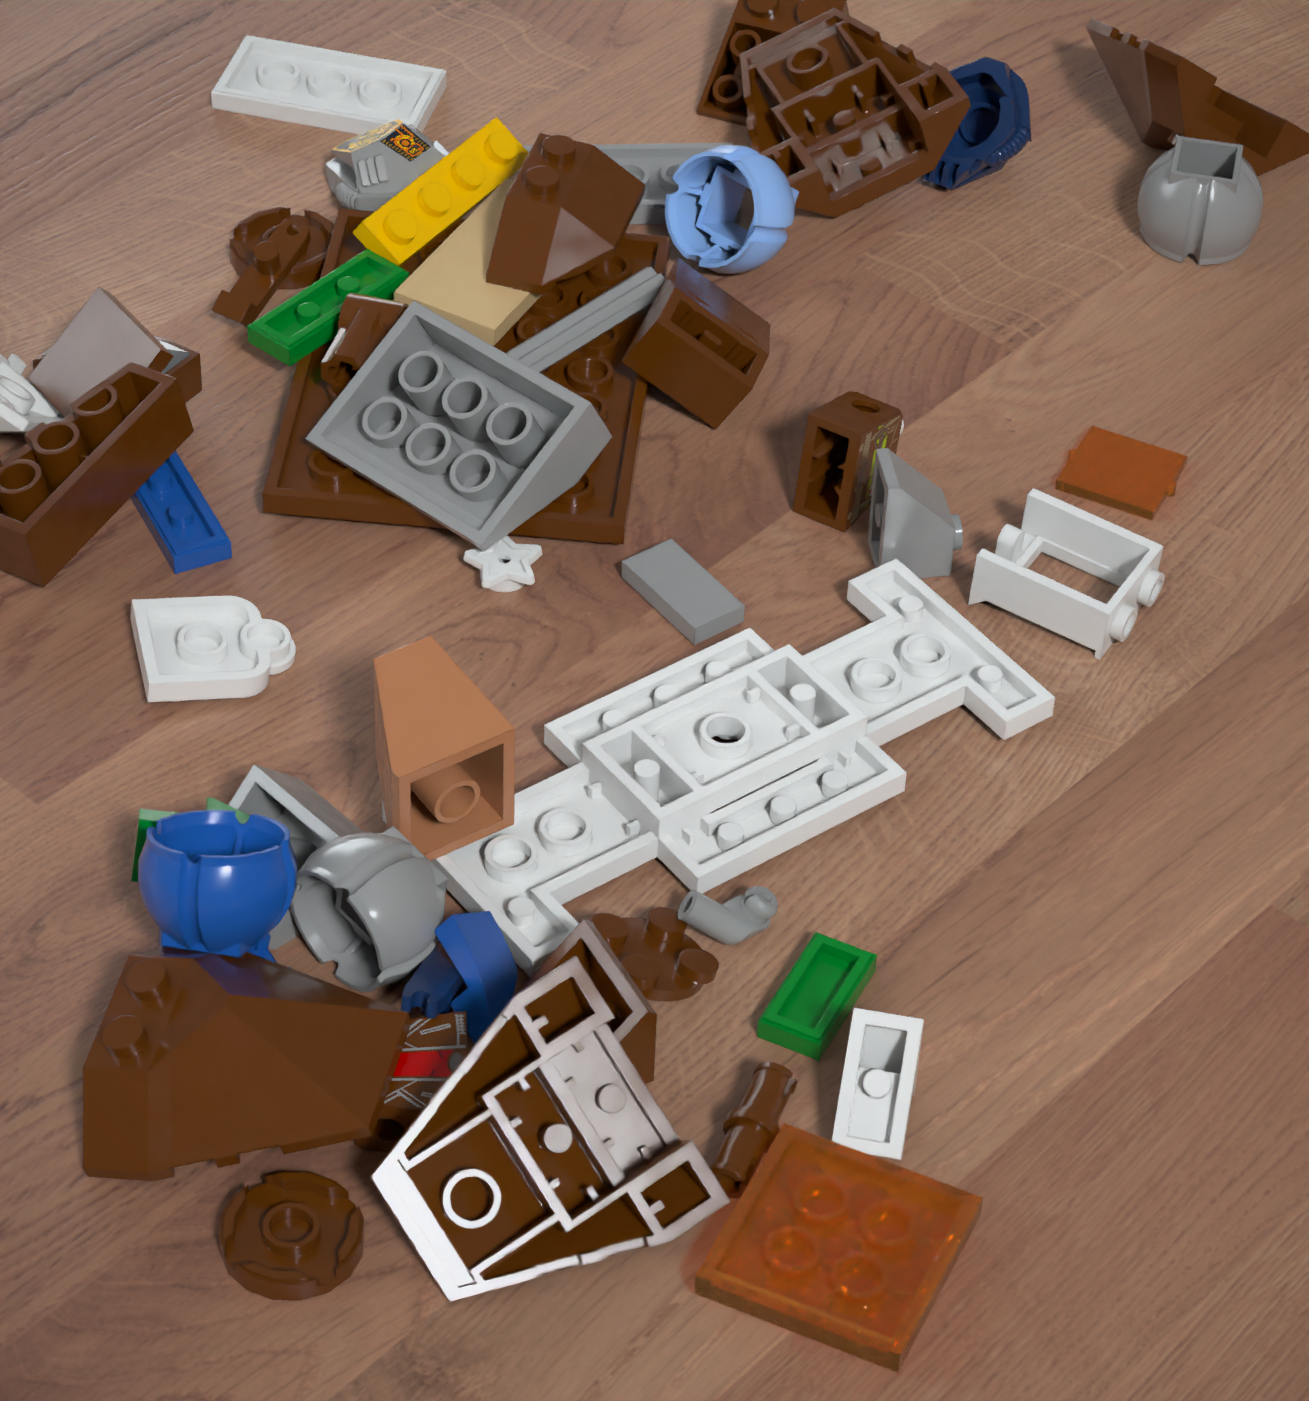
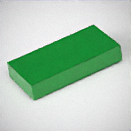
M815 932L759 1018L757 1037L820 1061L875 973L877 955Z

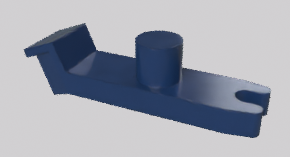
M440 940L405 985L400 1010L410 1012L414 1007H420V1012L427 1018H435L439 1014L450 1013L452 998L464 983V980Z

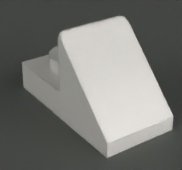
M859 1008L853 1009L830 1147L832 1150L902 1162L911 1101L916 1088L924 1019Z

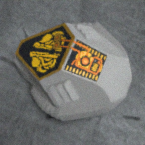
M397 119L337 145L331 150V153L336 157L325 164V170L330 190L335 193L337 200L342 206L351 210L376 211L447 156L449 152L438 141H431L413 125L407 126L404 122Z

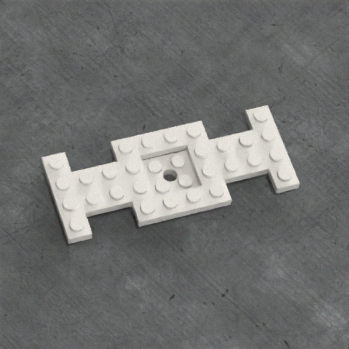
M896 558L848 581L847 600L872 623L803 656L790 644L775 651L751 628H748L545 724L544 744L568 769L515 794L514 825L434 859L431 862L448 878L446 889L469 913L491 912L506 940L514 961L531 978L579 924L562 904L657 857L691 891L696 890L703 894L905 791L907 772L879 746L963 704L997 735L1006 740L1053 716L1055 697ZM718 736L722 739H738V741L733 743H720L711 738ZM801 767H804V768H802V769H800V770H798V771H796V772H794V773H792V774H790V775H788V776H786V777H784V778H782V779H780V780H778V781H776V782H774V783H772V784H770V785H768V786H766V787H764V788H762V789H760V790H758V791H756V792H754V793H752V794H750V795H748V796H746V797H744V798H742V799H740V800H738V801H736V802H734V803H732V804H730V805H728V806H726V807H724V808H722V809H720V810H718V811H716V812H714V813L711 814V812H713V811H715V810H717V809H719V808H721V807H723V806H725V805H727V804H729V803H731V802H733V801H735V800H737V799H739V798H741V797H743V796H745V795H747V794H749V793H751V792H753V791H755V790H757V789H759V788H761V787H763V786H765V785H767V784H769V783H771V782H773V781H775V780H777V779H779V778H781V777H783V776H785V775H787V774H789V773H791V772H793V771H795V770H797V769H799V768H801ZM382 801V820L387 825L384 803Z

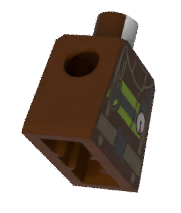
M849 391L811 411L807 419L792 511L839 531L846 532L871 504L876 449L888 448L895 454L897 452L899 435L904 428L903 414L899 408L859 392Z

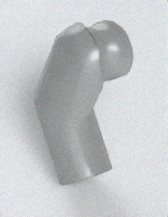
M753 886L746 891L745 895H739L722 905L702 893L692 890L685 896L679 907L678 919L723 944L737 945L762 933L769 927L770 918L777 913L778 902L775 895L763 886Z

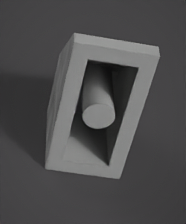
M876 449L867 540L875 568L897 558L918 578L951 576L953 551L961 550L963 544L960 516L958 514H950L944 492L941 488L890 449Z

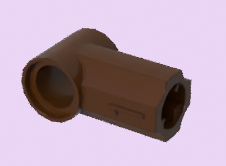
M350 292L346 296L341 308L338 333L321 361V379L328 382L333 387L335 393L341 394L409 305L403 302Z

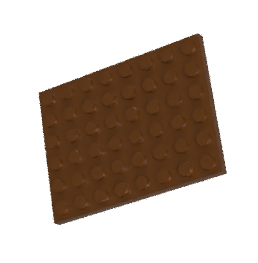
M338 210L320 279L367 249L352 232L375 211ZM466 219L457 221L402 265L401 268L407 270L410 276ZM625 233L614 257L578 276L557 281L555 288L542 294L494 347L504 353L508 352L645 267H652L657 274L662 273L666 280L671 237ZM652 304L541 372L542 375L591 402L613 437L574 486L509 534L533 538L545 537L588 541L591 543L624 544L649 382L642 379L635 371L621 361ZM335 337L299 360L262 493L263 512L296 517L309 516L343 519L353 522L365 521L408 525L411 527L447 529L307 442L305 438L340 395L335 393L333 387L328 382L321 379V361Z

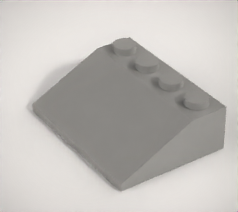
M413 300L305 439L316 449L486 551L574 486L613 436L591 402Z

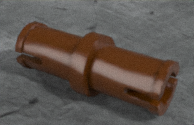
M775 1062L759 1063L753 1071L752 1080L740 1105L733 1107L726 1116L723 1124L725 1137L709 1168L728 1198L740 1199L748 1194L751 1181L764 1153L772 1151L778 1142L781 1132L778 1122L790 1096L797 1087V1080L791 1079L793 1073L783 1065Z

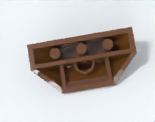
M539 133L506 194L487 269L486 283L542 295L555 288L557 281L578 276L614 257L645 194V184L592 144L574 141L564 135Z

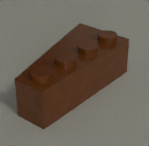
M129 362L69 403L72 410L71 414L61 421H54L48 424L41 422L24 434L27 442L26 445L4 460H0L1 570L45 587L194 432L177 378L137 363Z

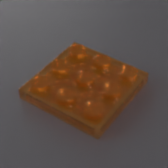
M784 1123L697 1271L694 1293L898 1373L981 1216L983 1197Z

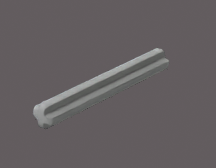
M645 267L509 350L506 354L541 373L652 304L665 278L662 273L657 274L652 267Z

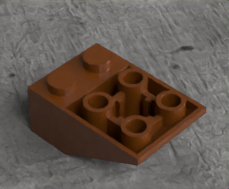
M738 0L697 107V115L747 127L746 119H748L743 94L740 54L834 8L849 15L847 0Z
M678 258L621 362L635 371L642 379L652 383L680 403L690 413L717 429L753 389L769 356L770 323Z

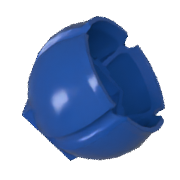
M234 810L183 812L157 820V829L155 827H148L147 839L139 857L138 886L144 906L156 925L162 930V946L240 958L276 927L291 906L297 887V859L290 842L289 829L275 819L255 813L250 815L246 823L242 824L238 821Z

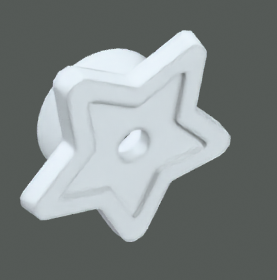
M506 535L486 551L480 548L466 550L463 559L465 562L480 569L482 587L497 592H512L522 588L525 584L532 585L535 583L534 573L530 565L541 557L543 553L540 545L516 544Z

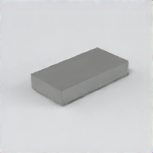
M672 538L622 561V578L694 645L744 622L745 605Z

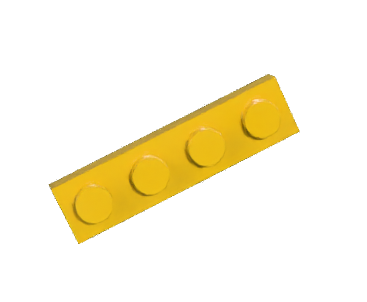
M495 117L363 220L352 233L367 249L401 267L484 201L506 178L511 179L519 172L529 152L505 125Z

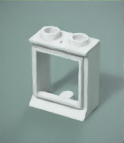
M1033 488L1027 495L1021 529L1007 523L999 534L995 554L983 548L977 554L968 605L988 601L1095 650L1094 658L1100 660L1115 639L1123 642L1128 637L1142 605L1151 607L1157 599L1165 579V574L1158 571L1164 546ZM1043 552L1120 588L1110 601L1105 604L1028 568L1039 554Z

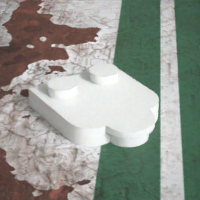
M237 596L132 599L130 620L147 703L251 697L259 694L267 687L270 675L284 672L291 667L295 660L296 646L288 628L278 621L262 619L258 608L244 598Z

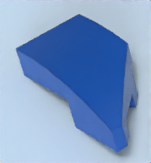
M490 911L454 914L435 929L436 936L468 987L450 1005L455 1012H466L467 1033L474 1044L512 998L518 976V970L511 951Z

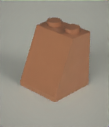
M431 635L374 658L376 758L387 828L389 829L394 826L427 859L432 861L514 825L515 728Z

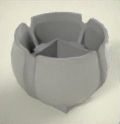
M1177 136L1176 146L1164 152L1148 168L1140 186L1137 213L1140 220V232L1145 242L1152 249L1178 262H1182L1188 254H1193L1197 259L1198 265H1212L1231 261L1242 255L1249 248L1251 239L1260 225L1264 201L1261 183L1251 164L1242 156L1244 145Z
M394 826L382 834L377 832L351 833L331 839L308 857L301 869L297 871V887L290 907L300 933L321 964L327 961H336L338 968L335 975L340 982L357 991L372 992L380 986L402 981L416 971L426 957L434 950L438 941L435 929L442 924L444 918L448 878Z

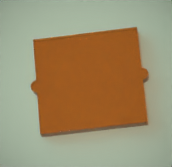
M1091 426L1078 448L1068 451V463L1057 478L1055 489L1152 521L1166 497L1175 495L1176 481L1186 467L1188 456Z

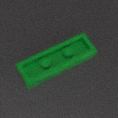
M366 249L248 325V342L286 365L291 366L337 335L341 308L346 296L350 292L392 300L394 298V291L409 277V272Z

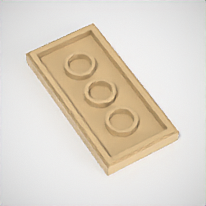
M506 178L394 291V301L410 305L414 300L492 346L509 331L541 297L539 294L486 283L487 269L506 194L514 180Z

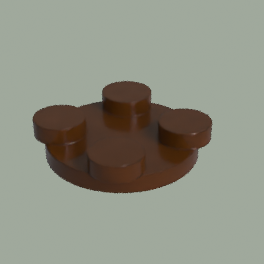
M657 907L650 910L647 919L621 918L610 913H597L590 919L644 997L648 1000L669 1002L687 999L699 992L703 984L711 983L715 979L719 967L718 960L709 952L702 950L692 938L685 934L687 923L678 919V911Z

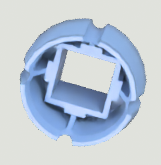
M719 145L692 156L683 162L674 173L672 179L677 183L678 190L674 193L666 194L665 219L673 244L686 259H692L698 262L699 266L706 267L717 273H743L765 264L782 249L788 238L786 227L792 226L794 222L795 202L799 191L790 186L787 177L772 159L760 155L758 151L746 146ZM746 187L751 189L754 201V216L749 230L734 223Z

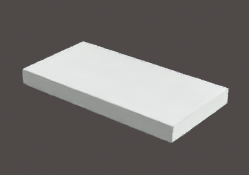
M247 35L211 92L212 109L358 135L399 119L407 126L411 124L423 132L447 87V71Z

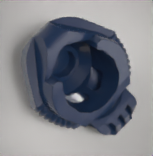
M983 57L949 71L969 97L971 106L936 168L924 175L926 181L949 190L957 189L1001 170L1009 159L1017 155L1026 146L1028 141L1032 142L1028 90L1022 78L1005 62L990 57Z

